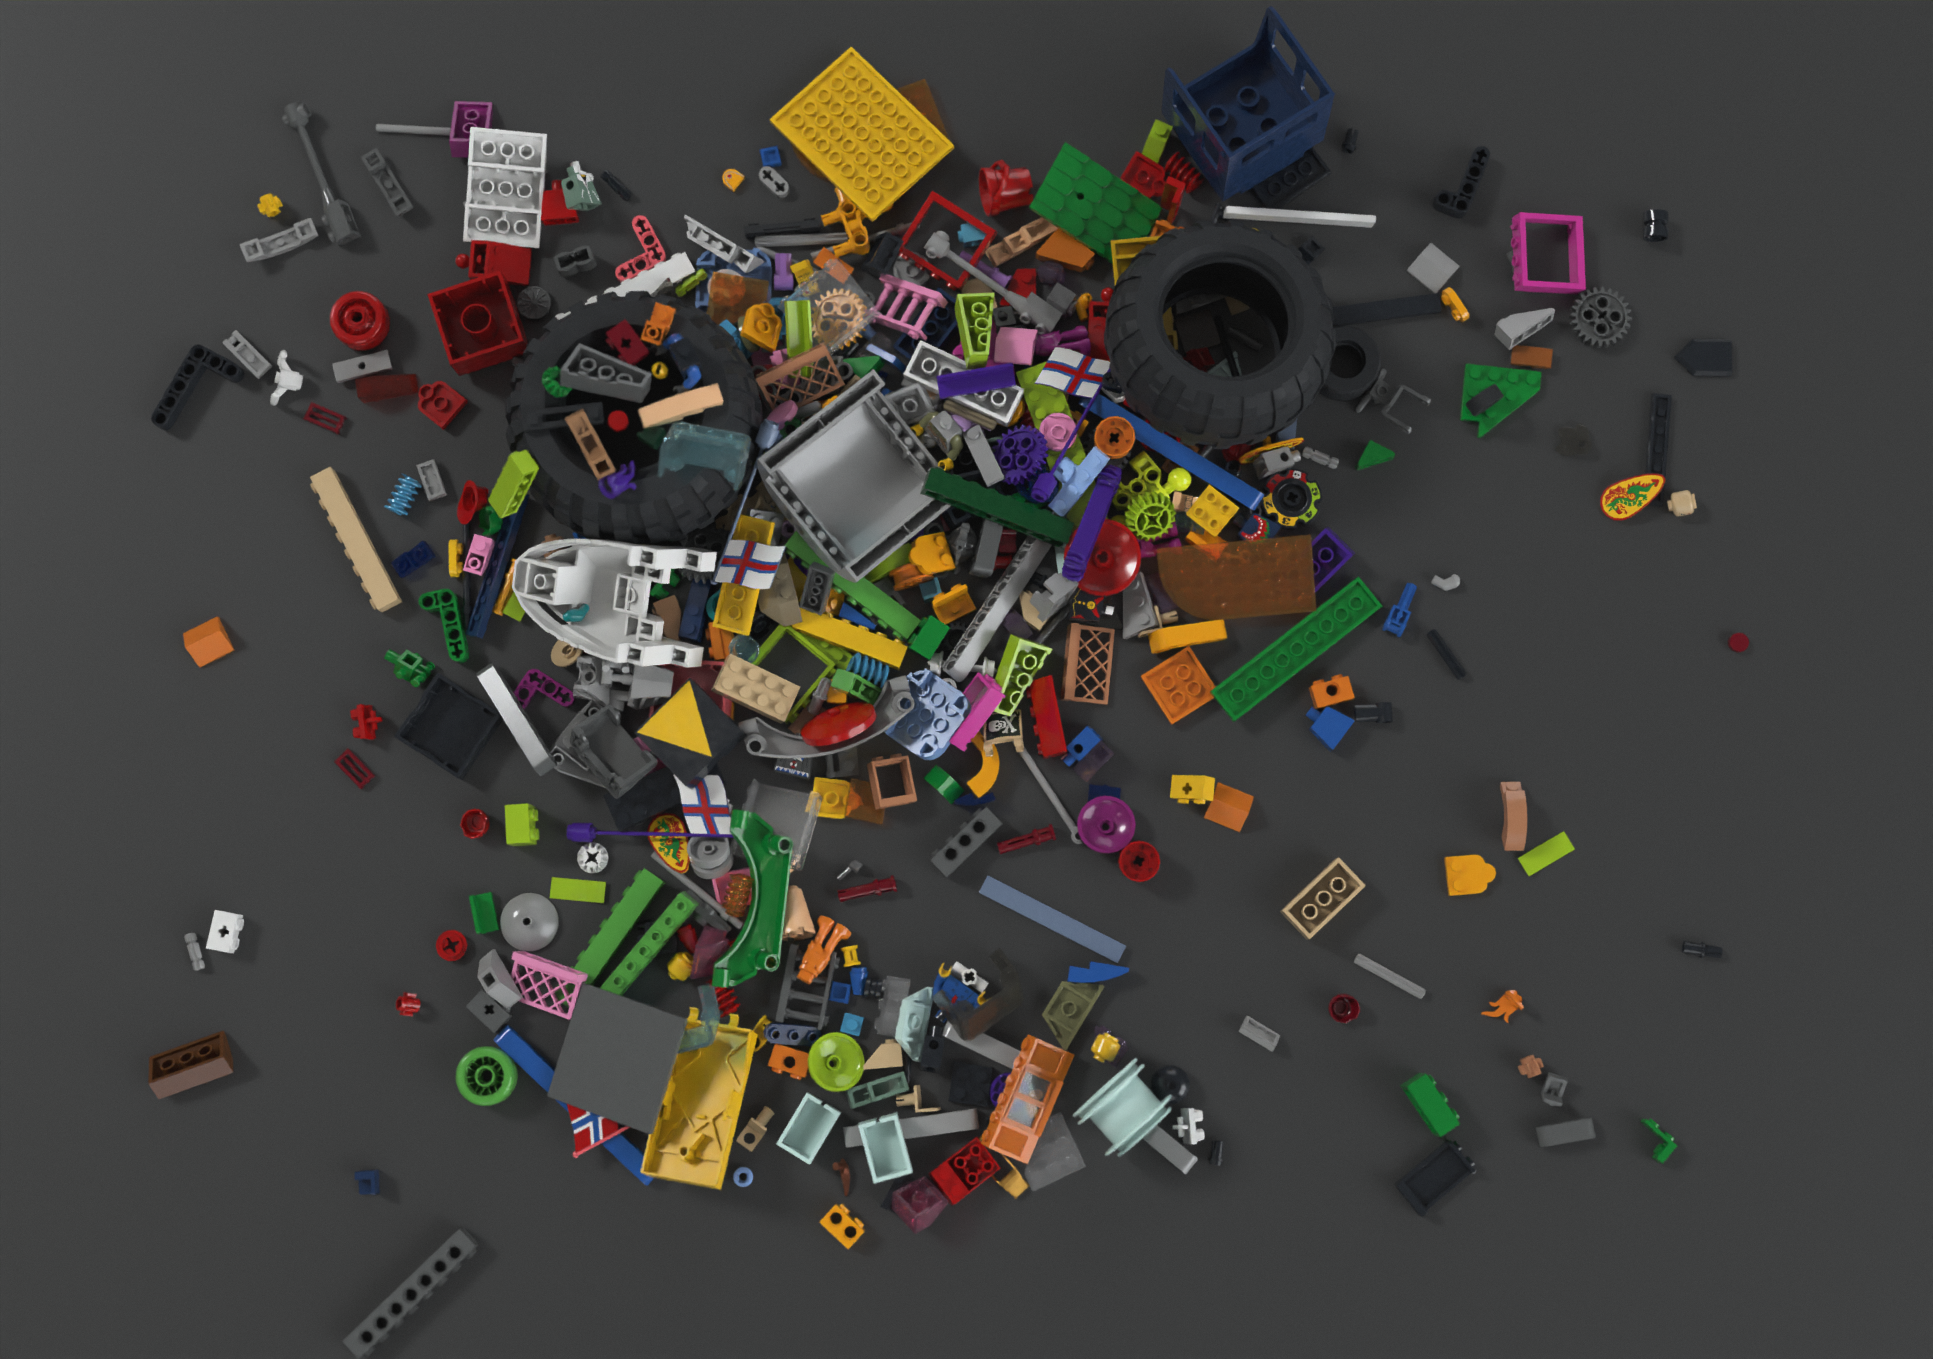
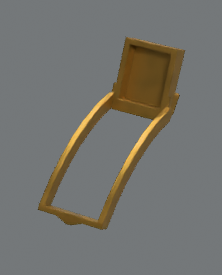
M1000 1153L1013 1169L1000 1182L994 1175H992V1178L1017 1199L1030 1185L1022 1178L1016 1167L1007 1157Z

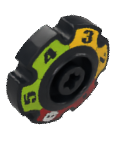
M1289 468L1286 470L1285 475L1276 472L1269 477L1262 488L1266 495H1264L1260 503L1266 518L1273 517L1275 523L1282 526V529L1295 530L1297 524H1302L1305 527L1316 518L1320 511L1316 503L1322 501V493L1316 480H1308L1307 472ZM1289 496L1295 498L1293 503L1291 500H1287Z

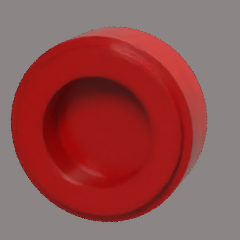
M614 411L609 415L608 423L614 431L621 432L628 427L629 419L623 411Z

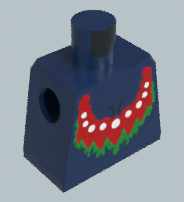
M1253 513L1249 520L1238 514L1233 521L1241 529L1237 538L1257 558L1261 556L1282 527L1256 513Z

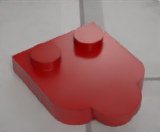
M1138 151L1135 152L1120 177L1121 180L1137 189L1149 199L1152 196L1161 197L1166 183L1163 179L1165 176L1164 168Z
M437 381L432 385H423L418 393L420 398L418 409L443 430L468 403L463 396L443 381Z

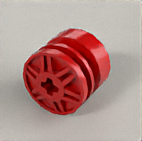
M1132 841L1119 853V868L1123 875L1132 881H1148L1159 870V853L1155 847L1147 842ZM1135 856L1144 859L1141 862V866L1133 863L1136 860Z

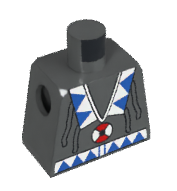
M812 757L778 758L774 772L811 780Z

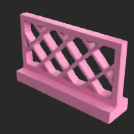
M514 951L512 959L515 961L511 978L515 985L519 983L522 990L521 995L524 997L519 1001L571 1020L581 985L587 981L588 974L526 951ZM520 965L524 966L527 974L523 977L519 974ZM537 971L543 977V980L538 983L533 975ZM529 977L533 986L526 989L523 980ZM556 977L559 986L553 989L549 980ZM543 983L546 984L549 990L544 995H542L539 988ZM572 983L575 984L574 992L569 995L566 985ZM535 989L538 999L532 1001L528 993ZM559 989H562L565 996L561 1001H558L555 994ZM551 995L554 1001V1005L551 1007L547 1006L545 998ZM565 1001L569 1005L568 1013L563 1012L561 1004Z

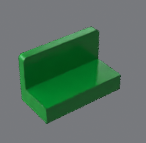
M492 892L469 895L476 934L500 930Z

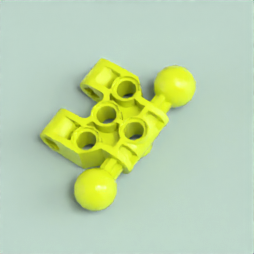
M1143 450L1128 462L1139 477L1131 480L1127 486L1120 483L1112 504L1117 510L1128 511L1127 505L1133 504L1132 499L1137 500L1139 499L1138 494L1144 496L1145 492L1151 494L1152 491L1157 494L1161 492L1170 499L1169 495L1172 492L1184 491L1190 486L1192 481L1191 475L1184 468L1173 469L1168 475V482L1161 486V470ZM1151 474L1158 475L1157 479L1153 481L1149 480L1148 476ZM1137 485L1143 487L1140 492H1134L1133 488ZM1121 497L1128 499L1125 504H1119L1118 500ZM1116 515L1110 519L1126 526L1124 521L1126 516Z

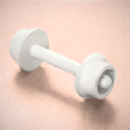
M944 651L934 653L931 660L927 662L930 665V671L937 674L938 677L941 676V670L946 662L943 660ZM984 657L983 665L974 664L970 672H979L984 676L989 674L993 677V674L997 672L996 668H994L995 661Z

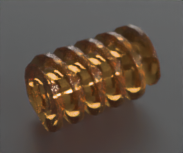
M730 874L729 879L732 881H728L727 885L731 888L725 890L729 895L724 896V900L727 902H723L722 907L726 909L725 913L729 916L743 917L747 908L753 878L745 874Z

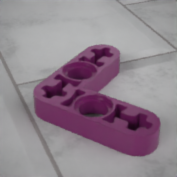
M537 669L529 670L513 692L518 701L523 703L522 707L524 710L537 691H540L563 707H571L576 701L572 691ZM536 673H538L537 677L544 682L542 683V685L535 680L532 683V678L530 676L532 674L536 675ZM548 683L555 684L556 689L553 693L546 692L545 687ZM521 689H528L529 696L526 699L519 697ZM560 691L562 694L566 696L570 694L569 698L571 699V701H566L565 703H563L564 699L562 697H560L559 695L557 696V698L554 697Z

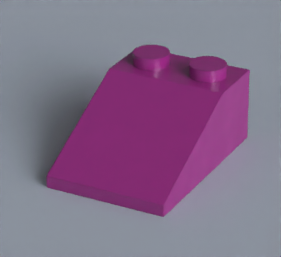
M455 101L449 138L452 157H469L470 127L492 129V102Z

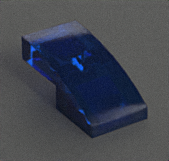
M992 792L975 800L973 794L970 793L954 800L956 806L972 807L994 802L996 798Z

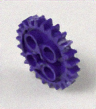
M1023 424L1021 428L1015 426L1014 431L1008 429L1007 435L1002 433L1003 439H997L998 446H993L996 450L993 452L994 457L1005 478L1001 481L1006 482L1008 485L1011 483L1017 485L1018 481L1024 484L1025 479L1030 482V476L1037 477L1036 471H1042L1040 465L1046 464L1043 458L1049 456L1045 452L1049 450V447L1046 446L1048 441L1038 429L1030 425L1026 427Z

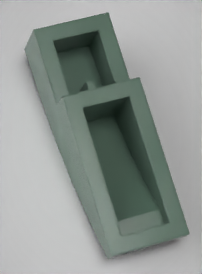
M904 1071L850 1088L845 1090L850 1108L853 1109L908 1091L909 1087Z

